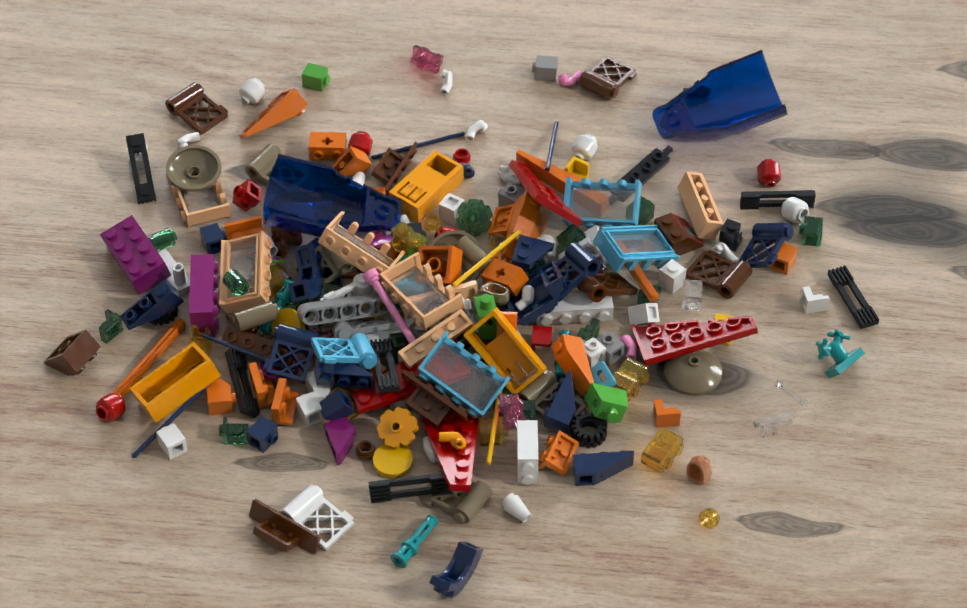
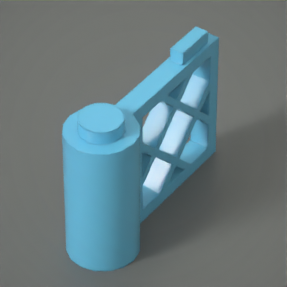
M356 333L350 339L311 338V344L319 362L330 364L358 363L361 368L366 370L373 368L377 364L378 358L365 334Z

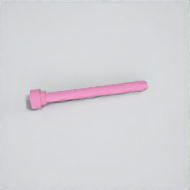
M375 268L366 271L362 276L366 284L374 287L410 344L416 338L380 284L379 273Z

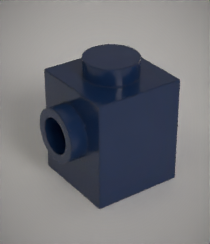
M218 223L200 227L201 242L206 253L216 254L221 252V240H226L224 230H220Z
M339 389L327 395L325 399L319 402L322 408L321 414L325 420L333 421L348 417L355 412L349 396Z
M263 416L246 431L248 444L263 453L271 445H274L279 437L276 423Z

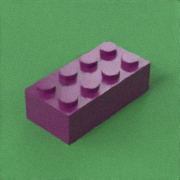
M132 215L100 234L107 249L138 295L171 276L164 260Z
M214 254L191 255L189 317L192 338H203L201 336L202 333L216 337V329H219V318L216 317L220 314V306L217 303L219 300V289L217 287H219L220 274H216L219 273V263L215 262Z

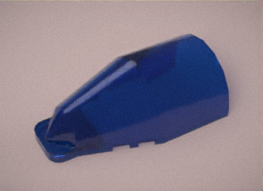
M762 50L711 69L704 78L694 82V85L687 91H682L668 103L655 108L652 113L659 135L667 140L674 137L737 135L788 115L785 104L782 105Z
M278 154L272 167L265 193L263 224L321 237L325 228L343 211L345 214L339 225L348 230L353 222H357L359 227L355 234L377 232L380 230L393 232L400 225L402 206L397 198L384 195L365 184L362 186L353 181V178L349 175L345 177L338 173L334 167Z

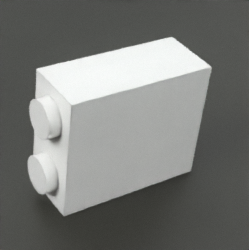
M517 420V484H538L537 420Z

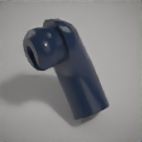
M459 163L464 166V177L472 178L475 170L468 163Z

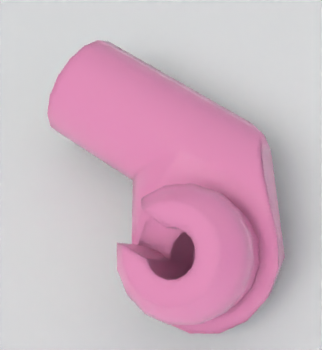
M576 71L571 77H567L565 73L558 76L559 84L562 86L575 85L579 81L582 72Z
M623 335L619 340L628 349L627 360L635 361L638 346L629 335Z

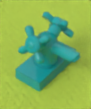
M835 329L834 333H827L828 337H834L833 341L828 345L827 338H824L822 343L820 341L816 342L819 352L818 359L831 355L835 361V364L825 372L829 378L841 374L865 354L861 347L847 353L841 343L843 339L850 340V336L844 335L838 329Z

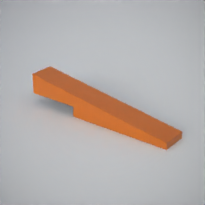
M519 149L516 152V162L519 160L524 162L539 180L563 195L565 193L566 177H570L573 181H581V177L552 164L550 165V170L545 171L546 161ZM574 190L573 201L601 218L608 210L609 196L599 191Z

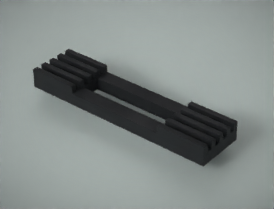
M144 133L126 136L138 204L156 201ZM139 152L142 153L147 183L140 184L135 159V153L139 154Z
M815 190L741 192L740 210L759 209V207H782L783 202L786 200H760V198L790 197L801 199L808 204L809 208H814L816 194Z
M846 265L843 268L842 266L837 267L836 270L834 268L832 271L828 270V277L859 327L863 329L879 324L878 316L865 300ZM843 286H849L861 305V310L856 308Z
M388 338V341L386 339H383V341L379 339L378 342L377 339H375V342H373V339L370 340V344L378 358L374 368L379 393L399 392V382L390 338ZM380 357L387 358L390 376L382 374Z
M229 348L224 354L239 411L242 414L256 418L260 411L256 398H253L246 372L248 367L243 353L231 351ZM237 371L239 372V375H240V379H241L242 386H243V390H244V395H243V392H242V388H241V384H240V380H239Z
M444 473L371 481L368 484L371 503L431 494L432 496L453 494V491H450ZM424 483L431 484L430 487L404 489L396 491H391L390 487Z

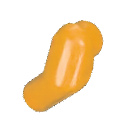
M439 432V442H450L457 450L466 447V440L459 432Z

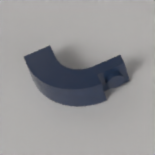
M312 243L293 248L298 267V281L288 284L292 303L316 298L322 290L321 262H317L314 244Z
M467 541L458 542L447 568L441 574L432 575L429 583L434 585L433 590L450 598L456 597L474 573L484 549Z

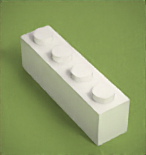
M582 292L569 293L561 302H558V305L552 312L539 316L536 325L613 320L614 307L612 296H605L600 302H593Z

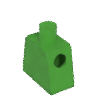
M483 294L474 298L473 314L475 324L496 307L493 295ZM494 316L489 318V326L483 323L477 328L478 336L482 341L494 340L496 338L497 320Z
M592 382L584 398L595 417L608 420L612 424L622 421L628 407L626 390Z

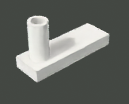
M166 249L158 252L171 273V276L165 280L175 287L180 295L189 292L190 280L184 272L183 264L176 263Z

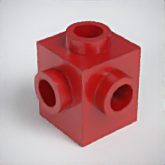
M247 179L241 185H237L234 188L232 203L247 212L261 202L262 188Z

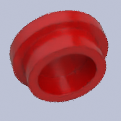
M460 148L453 154V160L457 163H469L471 155L468 150Z

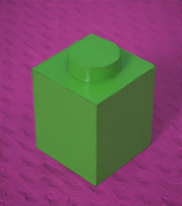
M308 63L302 72V87L322 92L330 82L328 67Z

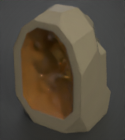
M486 283L478 291V296L483 294L493 295L496 307L505 305L509 301V290L498 283Z

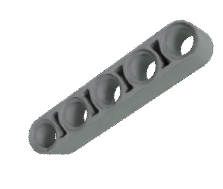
M377 293L304 303L298 307L297 316L306 325L312 326L385 315L390 312L385 304L379 307L382 301ZM364 303H367L366 307L364 309H361V306ZM348 305V309L342 312L343 308ZM330 308L329 312L326 315H323L324 311ZM311 311L310 316L305 318V314Z

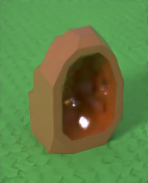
M695 456L687 464L686 474L691 481L697 484H706L711 478L710 460L705 456Z

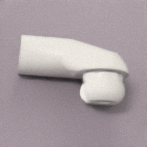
M483 120L476 121L468 127L465 139L468 142H472L478 130L484 132L487 129V124Z
M424 437L422 440L423 450L429 461L432 463L439 462L432 450L429 437Z

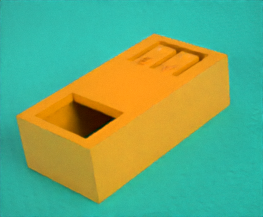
M434 150L389 191V207L401 214H406L409 219L419 223L439 205L448 193H452L464 181V166ZM435 169H437V170H439L440 172L446 174V176L443 175V174H441V173H439V172H437Z
M497 307L464 333L465 338L489 366L493 365L496 367V372L503 378L510 377L505 386L513 396L540 376L547 368ZM494 316L505 331L488 345H485L474 331ZM515 361H518L519 364L524 368V370L528 374L531 371H533L535 367L538 370L519 385L517 381L512 377V375L507 371V368L513 373V375L518 379V381L523 379L526 376V374Z
M193 342L129 389L138 403L157 423L221 375L212 360Z

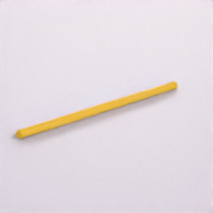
M517 230L515 233H513L499 246H497L493 251L486 255L482 260L475 264L471 269L464 273L460 278L453 282V287H456L458 284H460L474 271L481 267L485 262H487L491 257L498 253L502 248L509 244L514 238L521 234V230Z
M502 391L495 401L487 465H491Z

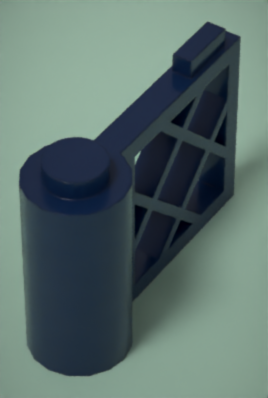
M788 222L756 223L752 228L753 237L739 261L748 262L751 268H769L777 259V253L784 241L792 239L794 235L792 225ZM765 249L764 252L756 256L757 253Z
M576 242L567 246L565 256L556 263L559 270L566 263L568 264L567 270L560 271L562 276L566 277L558 302H561L587 276L596 275L601 268L600 261ZM579 274L575 279L570 280L571 275Z
M280 324L279 327L275 326L273 338H276L270 359L266 358L263 367L266 375L305 384L314 352L311 338H318V333ZM278 347L286 348L289 353L280 356L277 349ZM300 352L306 353L308 358L300 361L296 354ZM293 357L296 364L288 367L284 360ZM279 362L284 367L281 371L272 370V366ZM300 367L303 372L302 377L294 375L291 370Z

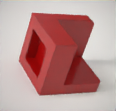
M533 326L531 349L535 352L536 346L550 347L552 344V327Z

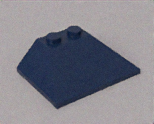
M554 259L527 275L529 280L525 286L530 285L535 291L533 303L520 312L517 310L514 304L522 299L521 290L517 297L509 294V301L505 305L497 307L500 311L517 312L518 325L532 324L538 320L539 316L552 312L558 305L564 278Z

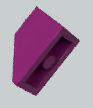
M348 417L324 423L325 436L337 465L342 464L354 445L356 429L353 423L350 424Z

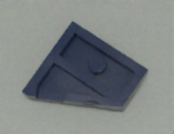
M519 235L511 264L529 270L536 262H540L547 252L553 251L555 243Z

